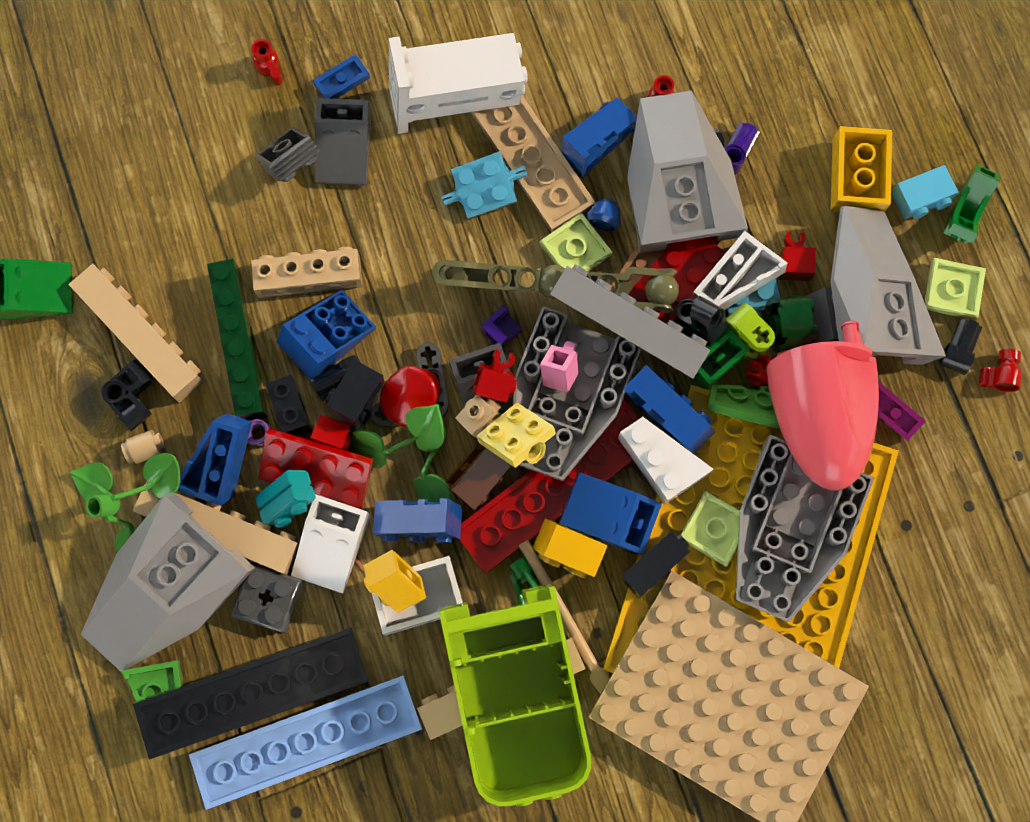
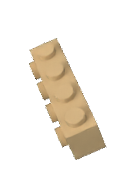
M340 247L337 251L330 252L318 249L313 250L311 254L302 255L297 252L285 254L284 257L275 258L272 255H263L256 260H251L253 288L258 298L363 287L360 256L358 250L352 247Z

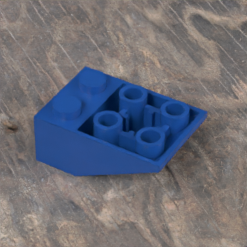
M340 290L283 324L276 342L311 380L331 368L375 330L376 326L343 290Z
M578 472L559 524L630 554L643 555L662 503Z

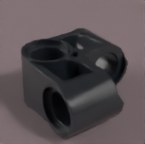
M702 296L694 300H682L677 305L676 315L680 326L684 328L682 331L691 336L695 334L707 341L706 346H712L729 326L725 317V310Z
M138 359L126 364L101 389L103 399L116 412L117 417L131 432L152 414L138 397L140 393L152 384L155 378ZM122 390V394L118 399H111L114 391Z

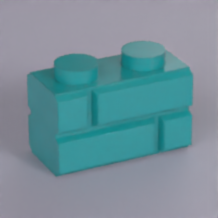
M287 470L255 497L258 509L261 510L259 513L263 524L275 525L278 528L285 527L292 522V517L307 511V505L316 499L313 487L310 486L311 480L308 472L305 470Z

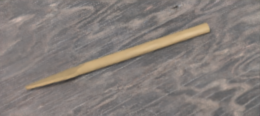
M529 541L521 543L519 547L541 586L553 585ZM555 588L562 623L591 672V683L601 694L610 679L609 673L599 666Z

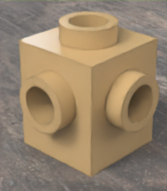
M475 395L474 398L467 401L464 409L455 418L472 436L477 438L481 431L502 415L498 411L501 406L494 399H485L482 396Z

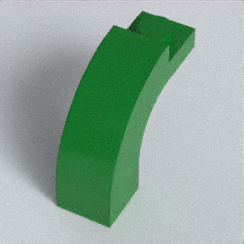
M975 164L952 207L943 233L966 244L974 242L978 235V224L982 213L1000 183V174Z

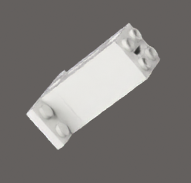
M514 33L414 48L401 47L400 37L389 38V91L398 134L408 133V123L415 120L519 105L522 94H525L524 83L528 81L526 67H521L522 48L520 42L516 43Z

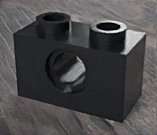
M290 374L265 383L282 432L299 436L313 431L299 388L293 376Z

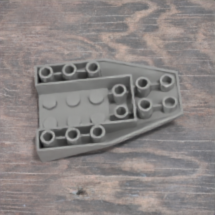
M692 90L640 98L627 174L639 253L665 250L668 243L717 236L718 241L739 238L744 231H747L748 226L732 163Z
M850 206L840 207L830 281L839 341L844 342L841 325L847 321H856L860 325L861 343L872 349L871 357L877 355L902 357L904 364L920 365L945 357V352L920 290L885 212Z
M543 306L514 380H517V385L514 392L513 405L519 403L553 425L556 434L545 442V453L537 463L531 464L524 460L519 466L563 481L617 416L626 393L623 388L632 378L642 348L620 335L615 339L569 323L568 314ZM566 341L577 343L575 351L578 353V375L568 393L543 386L540 366L551 345L563 348Z
M770 435L763 443L739 513L735 600L790 622L846 555L874 477L861 473L859 478L845 489L834 491L822 488L802 471L792 456L785 440Z
M174 492L165 494L117 552L81 632V635L120 671L132 667L200 629L255 569L236 549L229 551L191 516L194 511Z

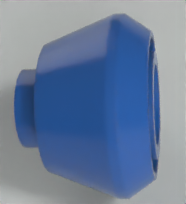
M610 199L597 201L586 215L592 226L604 231H615L621 226L620 208L617 207L615 201Z

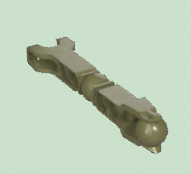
M441 260L435 264L432 273L434 280L441 285L522 292L536 290L537 293H542L548 298L556 299L550 294L565 268L559 265H549L543 269L537 268L536 271L535 269L521 266ZM629 267L625 273L589 272L586 276L594 282L598 278L602 280L606 278L613 279L615 282L613 293L618 296L622 292L629 295V292L632 290V285L630 284L632 275L651 276L645 285V296L650 303H634L635 306L643 310L645 306H648L655 311L670 313L674 311L671 304L674 303L679 294L678 283L673 278L677 271L673 268ZM452 268L454 271L453 277L448 279L447 272ZM500 270L506 271L508 275L507 282L503 285H498L495 281V274ZM526 272H531L535 278L533 285L530 287H524L521 283V277Z

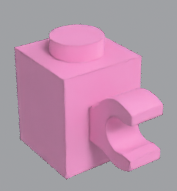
M566 341L563 348L554 345L550 346L540 364L543 386L568 393L578 375V353L575 351L577 343Z

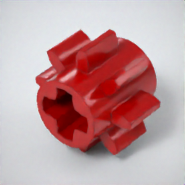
M758 354L757 360L752 359L748 362L746 376L750 378L749 384L756 385L757 387L768 386L766 368L774 358Z

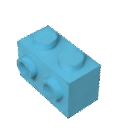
M945 165L897 183L891 191V195L903 220L910 217L914 219L921 218L929 213L928 210L937 208V210L944 209L953 203L952 199L959 193Z

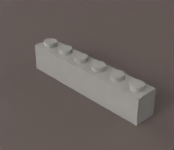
M574 264L573 268L566 266L550 295L689 377H695L710 352V349L705 347L707 341L695 334L691 338L681 333L684 328L671 320L667 324L657 319L660 314L648 306H645L644 310L634 305L636 299L624 292L620 296L610 291L612 285L598 278L594 282L586 276L589 272L576 264Z

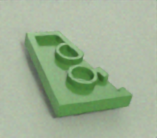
M743 385L711 386L707 411L780 429L773 408L769 386H759L758 390L746 389Z
M179 660L121 671L125 680L128 681L136 702L183 687Z

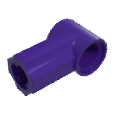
M749 123L738 124L725 148L729 158H733L737 162H731L734 175L740 171L759 135L755 126Z

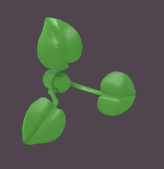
M439 404L415 407L409 410L405 419L410 433L414 436L390 448H384L383 439L370 430H357L350 435L352 436L351 443L356 453L372 458L373 468H381L386 464L387 458L385 454H390L416 441L420 450L430 451L421 471L422 477H417L413 481L417 497L419 499H427L428 502H440V498H448L453 501L452 493L447 483L435 474L427 475V470L434 455L439 451L438 448L447 437Z
M170 453L156 454L147 460L143 468V476L149 482L147 485L113 495L109 492L113 485V478L110 470L103 463H90L70 472L78 491L86 501L85 509L91 518L104 517L106 522L111 521L127 527L121 529L116 535V553L138 528H134L131 522L113 517L120 509L119 499L149 490L150 488H152L154 495L161 499L165 494L176 493L180 485L179 463L176 457Z

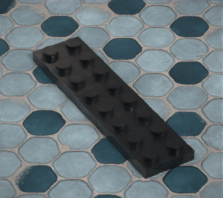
M352 628L134 703L133 707L150 760L369 682Z

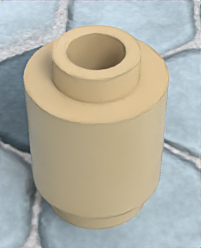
M149 430L126 439V442L121 444V448L129 464L133 462L138 464L156 454L162 453L161 449L165 448L160 433L155 434L153 430Z

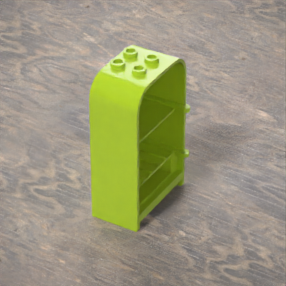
M551 584L522 590L525 604L470 616L467 602L439 608L474 783L479 794L487 802L496 806L516 805L521 807L532 804L534 800L559 798L562 794L578 789L587 780L591 770V753L557 595L555 587Z

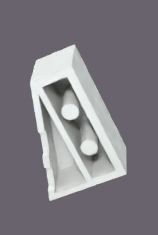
M744 231L695 289L693 300L702 296L725 310L785 273L788 263Z
M644 417L622 430L618 436L619 441L664 505L713 471V468Z

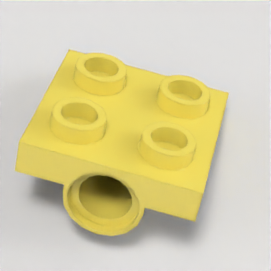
M515 403L477 435V439L481 445L516 468L524 460L531 464L537 463L545 453V442L554 436L556 432L553 425L519 403Z

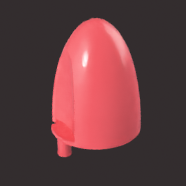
M847 321L841 325L844 342H819L777 353V357L771 360L766 368L773 408L785 442L802 471L814 483L827 490L838 491L845 489L859 478L869 460L876 435L879 402L876 357H871L872 349L861 343L860 325L856 321Z

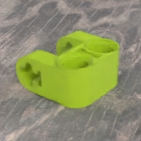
M747 303L741 304L726 318L729 324L728 328L749 349L752 348L755 351H759L762 355L766 354L774 342L775 334L771 327ZM762 334L767 335L766 340L763 339ZM748 352L744 358L748 361L752 359L757 360L758 353L754 352L752 354Z

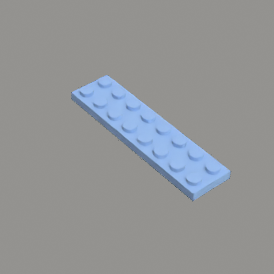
M403 675L189 754L205 809L207 810L422 730V726L405 676Z

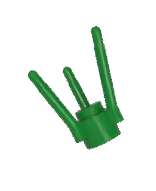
M523 557L509 566L512 572L509 578L513 583L519 605L525 604L519 581L522 585L529 583L532 588L538 586L534 580L536 575L526 558Z

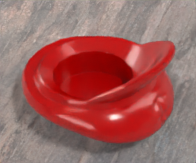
M405 366L398 369L385 382L381 390L380 406L384 415L392 423L407 427L405 417L409 410L415 407H427L436 404L440 394V382L432 372L416 366Z

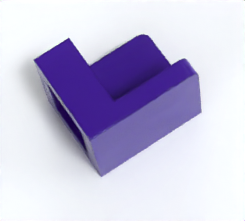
M505 305L481 325L482 333L493 344L501 343L502 349L522 330V327L508 314V308Z

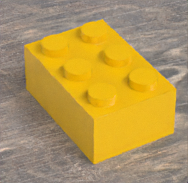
M839 127L832 143L831 212H840V207L842 206L885 212L890 206L892 130Z

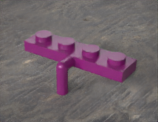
M878 381V417L908 441L926 420Z

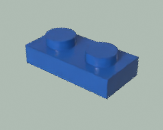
M354 54L314 79L313 83L323 98L337 99L368 80L370 74L357 55Z

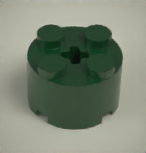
M797 295L767 301L765 308L770 307L769 314L764 315V321L775 334L773 343H775L776 348L773 349L774 352L790 350L812 344L813 340H818L819 330L813 321L814 303L812 298Z

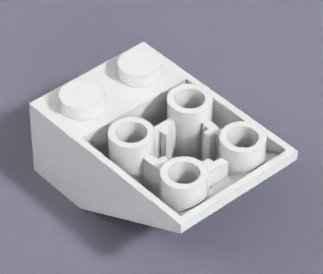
M315 494L316 499L312 502L305 521L291 576L344 593L371 515L367 511Z

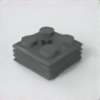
M292 127L257 153L255 159L258 160L264 172L277 181L287 182L296 175L295 171L301 166H309L317 159L316 155L319 154L320 150L314 144V141L311 140V136Z
M252 564L255 569L242 582L231 616L286 633L303 586V581ZM271 591L270 596L274 597L272 603L267 602L266 606H264V601L261 599L262 595Z

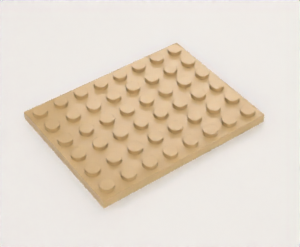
M671 571L588 718L760 822H798L869 686L676 572Z

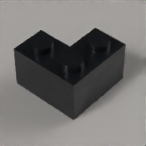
M354 360L351 366L347 365L340 375V380L342 381L337 389L333 388L326 398V403H328L326 406L330 418L351 425L349 430L352 432L363 430L371 416V405L385 383L382 374Z

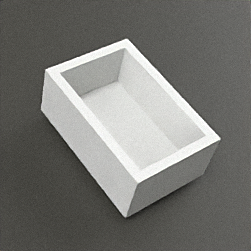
M449 556L412 567L422 578L426 598L399 613L389 605L385 606L380 597L372 593L383 635H390L440 620L439 608L463 603Z

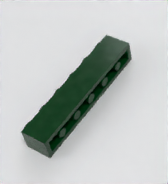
M233 258L209 263L207 268L235 416L248 421L267 418L268 415L240 269Z

